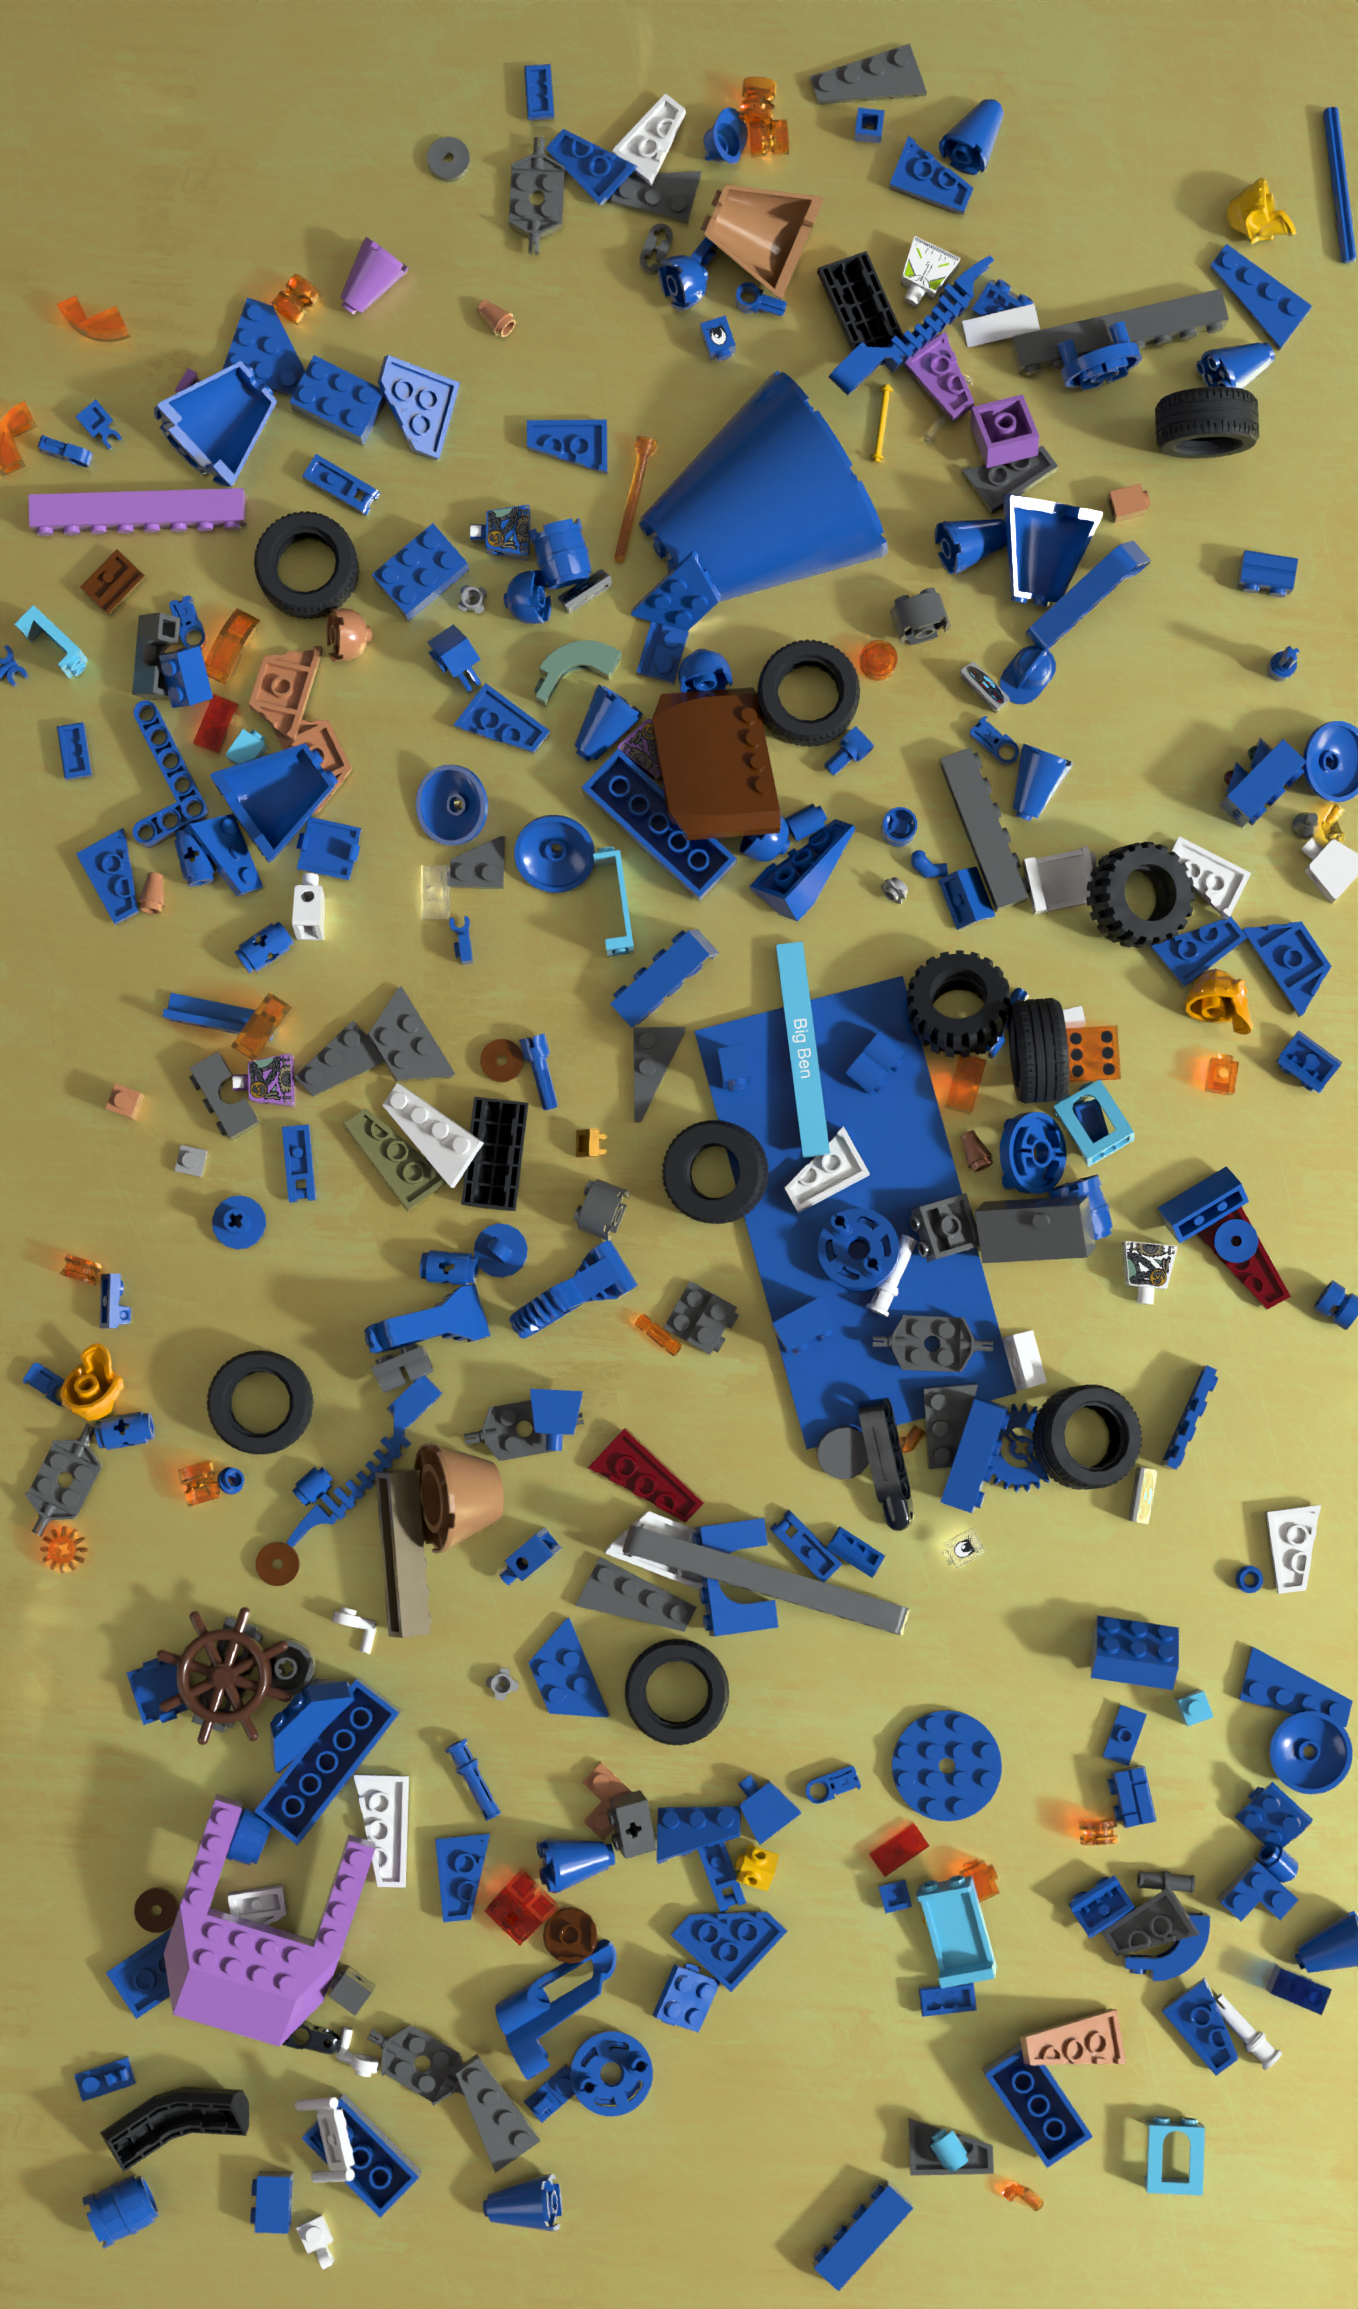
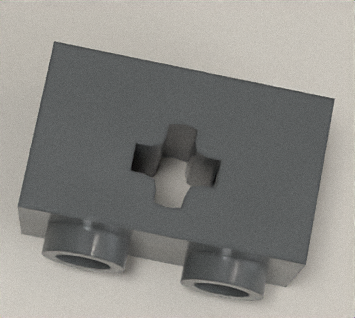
M638 1790L610 1798V1809L607 1810V1816L610 1825H614L615 1834L612 1835V1842L615 1850H619L625 1859L657 1850L648 1800L643 1793Z
M349 1966L345 1972L340 1969L328 1986L333 1989L329 1997L356 2016L376 1985Z

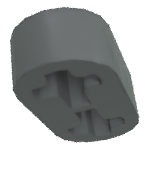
M666 224L654 225L648 234L639 259L640 268L646 274H657L659 268L663 267V264L660 262L667 258L673 241V233ZM661 232H665L667 240L663 239L660 246H656L657 237L655 234L660 235ZM653 252H656V262L658 264L653 263L651 267L647 266L645 258L650 259Z

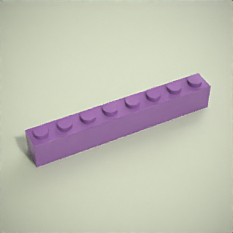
M243 488L29 494V527L33 532H37L39 536H51L53 532H63L65 535H78L80 531H90L91 534L99 535L105 534L106 530H117L118 533L129 534L133 533L135 529H144V532L157 533L160 532V529L169 528L173 532H185L187 528H197L199 531H212L213 527H224L225 530L234 531L239 530L240 526H247L246 494Z

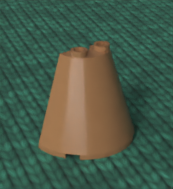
M725 185L722 191H716L711 205L715 206L712 217L706 215L701 230L705 231L704 236L776 297L782 299L824 198L813 195Z

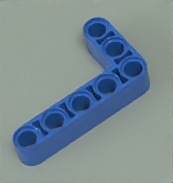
M1134 540L1120 544L1025 632L1039 650L1047 651L1123 580L1134 577L1151 562L1150 558Z
M144 700L136 704L133 714L176 800V803L138 821L134 825L132 833L136 841L141 846L150 848L176 836L175 834L184 830L187 825L206 820L208 807L160 711L154 703ZM146 709H152L154 711L153 717L147 721L142 720V712ZM157 733H164L166 735L164 742L161 744L153 743V737ZM168 757H177L176 766L173 768L165 767L164 764ZM181 780H187L190 783L189 788L184 792H179L176 789L178 782ZM192 804L201 805V811L198 815H189L188 809ZM168 816H176L177 823L171 828L164 826V821ZM147 827L152 828L153 835L151 838L142 840L140 838L141 831Z

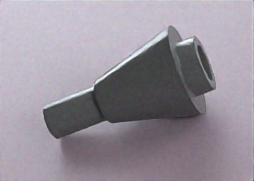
M1309 812L1298 814L1292 823L1294 833L1304 839L1315 836L1319 830L1318 815Z

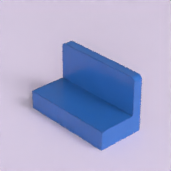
M977 867L958 870L938 880L957 930L964 929L978 921L995 917Z

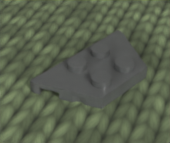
M402 986L399 987L367 1036L395 1082L409 1081L410 1079L429 1080L430 1078L446 1077V1079L454 1077L455 1072L404 989Z

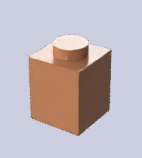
M1141 483L1110 491L1107 496L1114 523L1144 516L1148 506H1150L1147 490H1142Z
M115 1083L105 1109L136 1121L145 1095Z

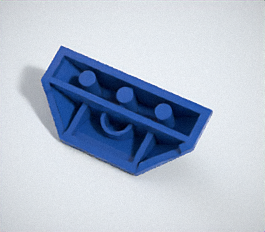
M314 1679L301 1693L293 1697L291 1703L282 1712H278L273 1717L272 1722H270L271 1756L277 1773H280L354 1701L352 1689L348 1682Z

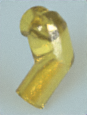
M1335 803L1332 804L1321 827L1325 838L1329 842L1335 839L1342 843L1345 835L1341 832L1338 820L1344 809Z

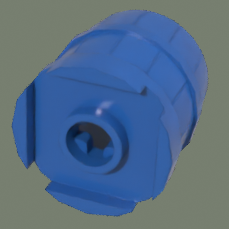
M577 518L574 523L572 519H566L543 525L544 531L537 533L536 528L529 532L531 543L535 546L537 565L540 568L545 585L549 586V589L564 588L590 579L591 565L589 552L581 533L583 529L580 518Z
M1098 1174L1078 1179V1181L1072 1183L1068 1182L1048 1191L1049 1198L1088 1195L1095 1240L1112 1234L1111 1228H1113L1109 1212L1110 1207L1101 1190L1102 1182Z
M242 1807L226 1859L247 1865L251 1863L257 1864L272 1825L250 1808Z
M134 2175L119 2182L116 2181L96 2194L93 2192L82 2197L83 2205L89 2204L91 2211L86 2214L98 2241H103L102 2247L104 2249L115 2244L117 2240L138 2233V2231L154 2223L155 2218L159 2216L157 2205L143 2176L137 2177Z

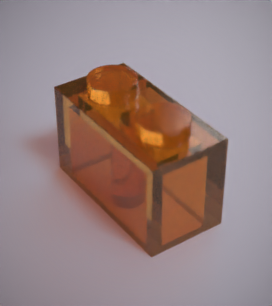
M961 1054L958 1055L944 1108L969 1115L973 1112L986 1059L971 1055L970 1057L962 1058Z

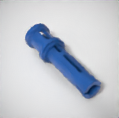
M464 1738L444 1750L451 1755L457 1767L456 1773L459 1776H463L485 1821H488L501 1814V1811L477 1768L479 1761L477 1758H473L467 1746L468 1740Z

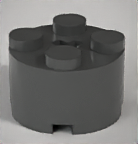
M933 587L924 589L920 594L912 597L903 595L894 600L895 606L890 610L899 642L903 645L905 641H908L909 645H917L938 637L937 632L944 629V632H946L951 627L941 595L936 593Z
M596 1179L595 1182L589 1180L584 1190L586 1199L583 1206L579 1205L577 1207L573 1220L577 1221L579 1230L611 1241L612 1237L609 1233H616L627 1206L622 1203L623 1197L629 1198V1191L600 1179Z
M285 1639L284 1641L288 1643L287 1650L269 1659L272 1671L271 1686L288 1691L291 1695H294L304 1690L312 1682L316 1673V1660L314 1653L307 1645L298 1640ZM290 1661V1666L294 1667V1671L285 1674V1669L281 1667V1664Z

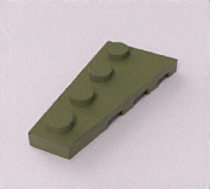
M363 1109L343 1124L407 1212L447 1184L426 1157L419 1154L408 1142L402 1140L368 1109Z

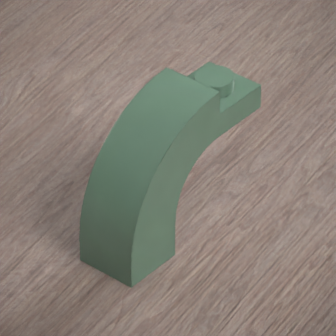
M591 640L575 641L559 647L539 667L540 674L546 676V678H541L535 687L534 692L537 693L536 701L547 706L562 678L576 670H589L610 680L622 658V652L605 643Z

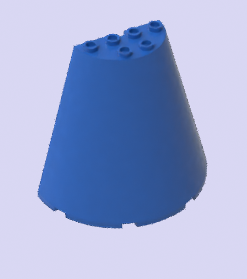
M779 371L773 373L640 518L639 526L646 537L651 535L654 545L652 546L660 559L663 557L667 559V570L669 573L693 550L697 551L699 555L698 561L702 569H707L712 584L716 586L721 595L719 602L880 558L888 554L887 541L881 535L884 533L880 519L862 481L858 482L857 476L850 469L853 464L818 410L814 412V408L808 403L809 397L786 373H780Z

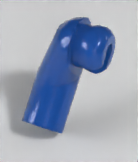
M916 850L912 853L911 865L922 877H945L948 875L947 863L932 864L926 857V853L922 850Z

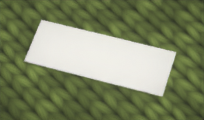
M1035 304L962 321L968 347L1040 330Z

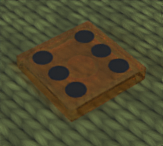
M1118 1025L1066 1028L1069 1053V1083L1098 1081L1099 1079L1101 1081L1121 1079Z

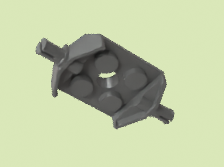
M540 137V147H538L539 138H534V151L531 155L511 164L508 223L518 233L528 236V253L533 255L534 244L535 255L539 254L541 237L551 235L562 228L565 168L544 154L545 138ZM540 193L545 199L541 204L534 205L529 200L531 195Z
M903 1315L892 1335L872 1336V1341H883L872 1342V1347H888V1349H891L901 1370L962 1372L973 1352L993 1351V1347L982 1346L993 1345V1340H977L974 1338L964 1317ZM928 1336H934L939 1340L940 1346L935 1352L926 1350L924 1346V1341Z
M531 1400L489 1407L483 1428L478 1432L464 1433V1438L475 1437V1439L465 1440L466 1445L478 1442L485 1443L498 1461L554 1451L546 1450V1434L535 1433ZM580 1413L578 1418H583V1414ZM577 1420V1425L584 1424V1420ZM522 1421H528L532 1425V1433L527 1437H522L517 1433V1425Z
M86 1423L77 1440L51 1442L52 1446L29 1491L25 1494L39 1514V1518L32 1530L33 1533L43 1536L48 1523L52 1522V1520L76 1519L103 1466L97 1454L90 1447L91 1443H89L95 1432V1427ZM63 1472H69L73 1477L71 1486L67 1488L59 1484L58 1479Z
M411 2024L400 2029L392 2036L388 2035L387 2037L374 2029L371 2030L367 2040L372 2041L383 2049L381 2075L389 2076L431 2101L432 2105L439 2103L454 2092L464 2096L455 2073V2069L462 2065L463 2055ZM418 2056L429 2058L431 2065L427 2070H419L416 2067L415 2059Z

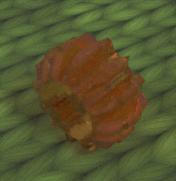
M62 1526L60 1534L54 1528L51 1530L53 1538L49 1536L43 1538L49 1544V1547H41L40 1551L49 1552V1555L45 1556L42 1560L43 1562L53 1560L50 1565L51 1570H55L60 1564L61 1573H66L68 1565L73 1571L77 1569L75 1560L80 1563L85 1562V1558L79 1555V1553L88 1552V1548L80 1547L79 1544L83 1543L86 1538L80 1537L75 1539L78 1534L77 1529H73L69 1534L68 1527ZM67 1543V1550L70 1551V1553L63 1554V1556H61L60 1554L62 1550L59 1548V1545H65Z

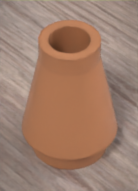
M487 299L483 300L477 307L476 311L482 316L495 335L505 337L514 329L516 320L513 318L512 313L494 305Z
M147 874V879L138 901L140 911L147 914H160L162 908L165 907L164 876L162 874Z
M974 1130L960 1136L968 1168H972L973 1172H979L993 1164L991 1159L993 1155Z

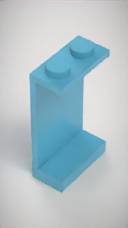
M614 847L600 848L598 853L593 854L595 867L615 864L617 866L626 929L625 937L605 939L607 956L633 954L634 945L620 850H614Z

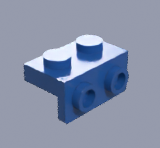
M1299 1030L1276 1060L1283 1072L1288 1075L1294 1074L1301 1080V1084L1306 1089L1312 1092L1315 1090L1318 1093H1321L1326 1083L1342 1064L1339 1059Z
M1115 1875L1110 1878L1106 1876L1100 1879L1095 1884L1096 1887L1088 1892L1082 1891L1072 1898V1902L1068 1904L1089 1939L1136 1909Z

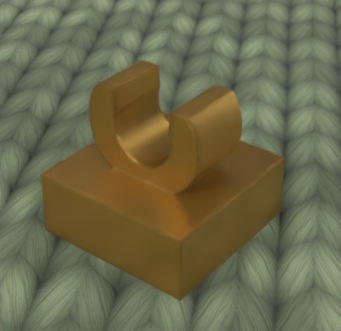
M599 1129L576 1130V1157L590 1158L605 1154L606 1149H599V1140L607 1139V1136L599 1134Z

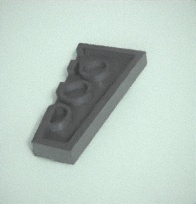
M910 44L810 76L809 79L818 105L846 103L861 99L872 101L877 100V98L886 97L897 99L911 95H917V97L927 95Z
M478 2054L455 2069L456 2076L495 2173L541 2141L539 2135Z

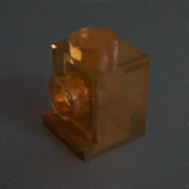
M1217 1054V1058L1212 1057L1209 1059L1204 1091L1229 1096L1235 1093L1239 1062L1233 1061L1234 1056ZM1221 1068L1227 1069L1228 1076L1226 1078L1219 1075Z

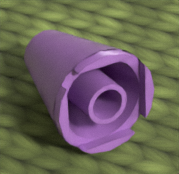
M366 236L340 298L344 300L341 305L353 314L356 311L363 313L401 279L409 268Z

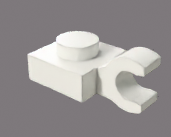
M323 2215L298 2226L296 2229L307 2253L316 2251L322 2269L333 2265L335 2261L327 2244L332 2243L334 2239Z

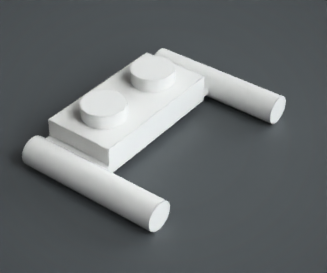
M335 2097L297 2100L295 2103L297 2111L317 2110L316 2115L330 2170L314 2171L311 2174V2180L314 2183L352 2181L355 2176L354 2171L349 2167L354 2165V2160L346 2129V2120L342 2109H336L338 2100Z

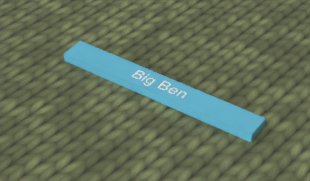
M803 941L776 945L802 1155L803 1158L830 1155Z

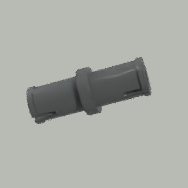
M1139 1870L1137 1887L1139 1889H1159L1162 1891L1167 1887H1171L1173 1891L1193 1893L1195 1877L1194 1875L1171 1874L1170 1871L1166 1870L1163 1873Z

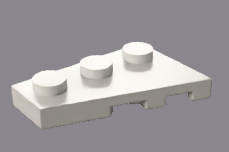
M665 93L616 145L612 153L637 165L638 167L633 172L652 186L686 115L685 109Z
M844 1126L829 1142L830 1155L816 1156L785 1187V1191L797 1213L870 1175Z

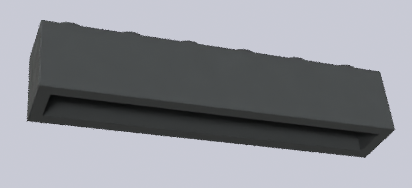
M971 747L940 758V768L995 911L998 912L1025 902L1028 899L1027 893H1030V887L1026 878L1020 877L1018 868L1021 867L1016 852L1011 853L1008 843H1011V838L1007 828H1002L999 822V818L1002 817L998 804L996 802L992 803L989 793H992V789L987 777L982 778L979 770L982 768V762L978 753L973 754Z

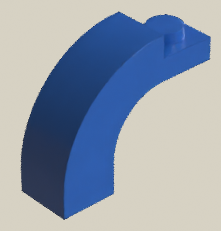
M1187 1912L1200 1935L1177 1940L1168 1950L1157 1955L1123 1954L1122 1965L1125 1969H1129V1973L1146 1974V1970H1150L1149 1977L1152 1981L1168 1980L1183 1974L1198 1961L1205 1950L1209 1938L1210 1916L1207 1913Z

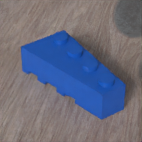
M698 929L687 932L682 930L671 940L674 944L667 951L663 948L652 958L654 963L648 969L642 967L633 975L632 978L635 981L628 987L623 985L613 994L615 999L610 1003L611 1006L631 1028L637 1027L664 1003L663 999L666 996L670 997L684 984L682 981L685 978L689 979L702 969V963L707 958L713 959L719 954Z

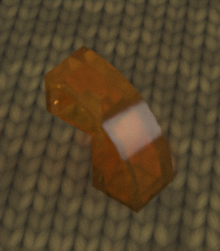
M76 295L57 304L67 323L75 331L89 339L101 342H116L131 337L116 306L87 319Z
M25 401L13 407L0 422V475L2 477L26 467L14 437L38 426Z
M238 608L231 614L205 660L208 677L225 685L234 676L244 648L255 638L260 619Z
M269 992L231 1047L254 1062L292 1007Z

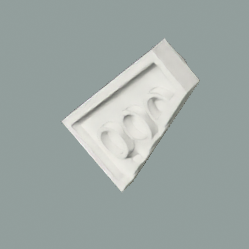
M397 1083L384 1102L383 1107L447 1184L454 1188L483 1145V1142L402 1084Z
M354 1774L366 1836L369 1841L375 1842L372 1863L377 1886L405 1888L409 1776Z

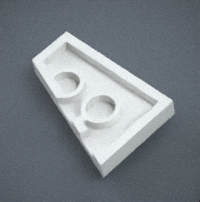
M1179 836L1171 852L1174 851L1179 855V863L1185 862L1189 870L1186 871L1188 878L1192 877L1194 885L1190 886L1227 921L1251 873Z
M1321 1505L1266 1512L1278 1594L1304 1591L1307 1588L1312 1559L1311 1554Z

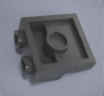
M966 1193L911 1210L912 1216L909 1218L910 1227L914 1232H918L920 1239L918 1251L923 1258L926 1257L927 1263L980 1246L977 1225Z
M690 1281L663 1329L711 1355L713 1350L717 1353L719 1352L726 1339L721 1335L726 1327L732 1329L739 1315L735 1313L736 1306Z

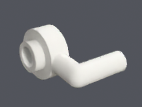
M341 1607L340 1612L334 1611L331 1622L365 1630L360 1651L370 1654L377 1623L374 1620L356 1616V1610Z
M342 2027L340 2038L343 2040L340 2052L336 2054L337 2060L351 2064V2067L355 2069V2074L370 2077L371 2073H377L380 2063L379 2059L365 2054L348 2052L353 2029Z

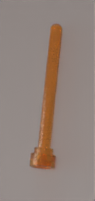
M637 436L634 447L637 449L636 454L638 458L614 560L618 564L623 563L625 560L648 457L655 453L658 441L649 437Z

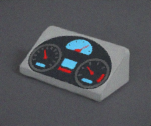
M601 569L592 574L587 581L575 585L560 595L558 600L567 614H570L612 586V578Z
M971 662L960 670V677L994 712L997 713L1009 702L1010 698L975 662Z
M1142 1467L1136 1468L1128 1517L1129 1521L1149 1523L1157 1477L1156 1470Z

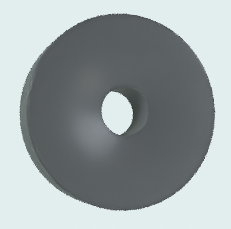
M443 137L436 140L430 146L427 161L431 173L436 178L451 182L462 178L466 174L470 166V155L468 148L461 140L454 137ZM452 156L454 159L452 162L447 163L444 161V158Z

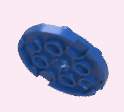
M939 1710L920 1716L901 1733L893 1751L892 1774L898 1792L913 1810L933 1820L957 1821L974 1815L992 1799L1001 1778V1755L994 1737L981 1722L962 1712ZM944 1758L952 1759L955 1764L953 1771L948 1774L941 1772L939 1769V1763Z

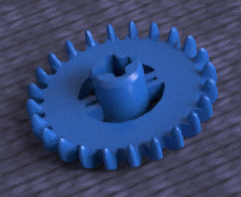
M1013 1403L1011 1405V1412H1007L1008 1415H1011L1010 1422L1006 1431L1001 1430L998 1440L1002 1441L1005 1436L1009 1441L1008 1452L1010 1456L1017 1460H1024L1028 1467L1017 1468L1011 1466L1004 1460L1000 1449L998 1456H993L990 1466L994 1467L992 1475H996L993 1483L996 1485L1003 1480L1004 1490H1007L1010 1484H1013L1016 1493L1019 1491L1020 1485H1023L1025 1491L1029 1492L1030 1483L1037 1489H1040V1479L1050 1483L1047 1474L1040 1466L1041 1463L1032 1455L1034 1452L1032 1440L1026 1436H1017L1012 1430L1014 1428H1025L1033 1432L1034 1420H1036L1038 1411L1037 1406H1034L1028 1412L1027 1404L1024 1403L1021 1410L1018 1411L1016 1404ZM1016 1441L1027 1443L1025 1447L1027 1455L1015 1452L1017 1449Z

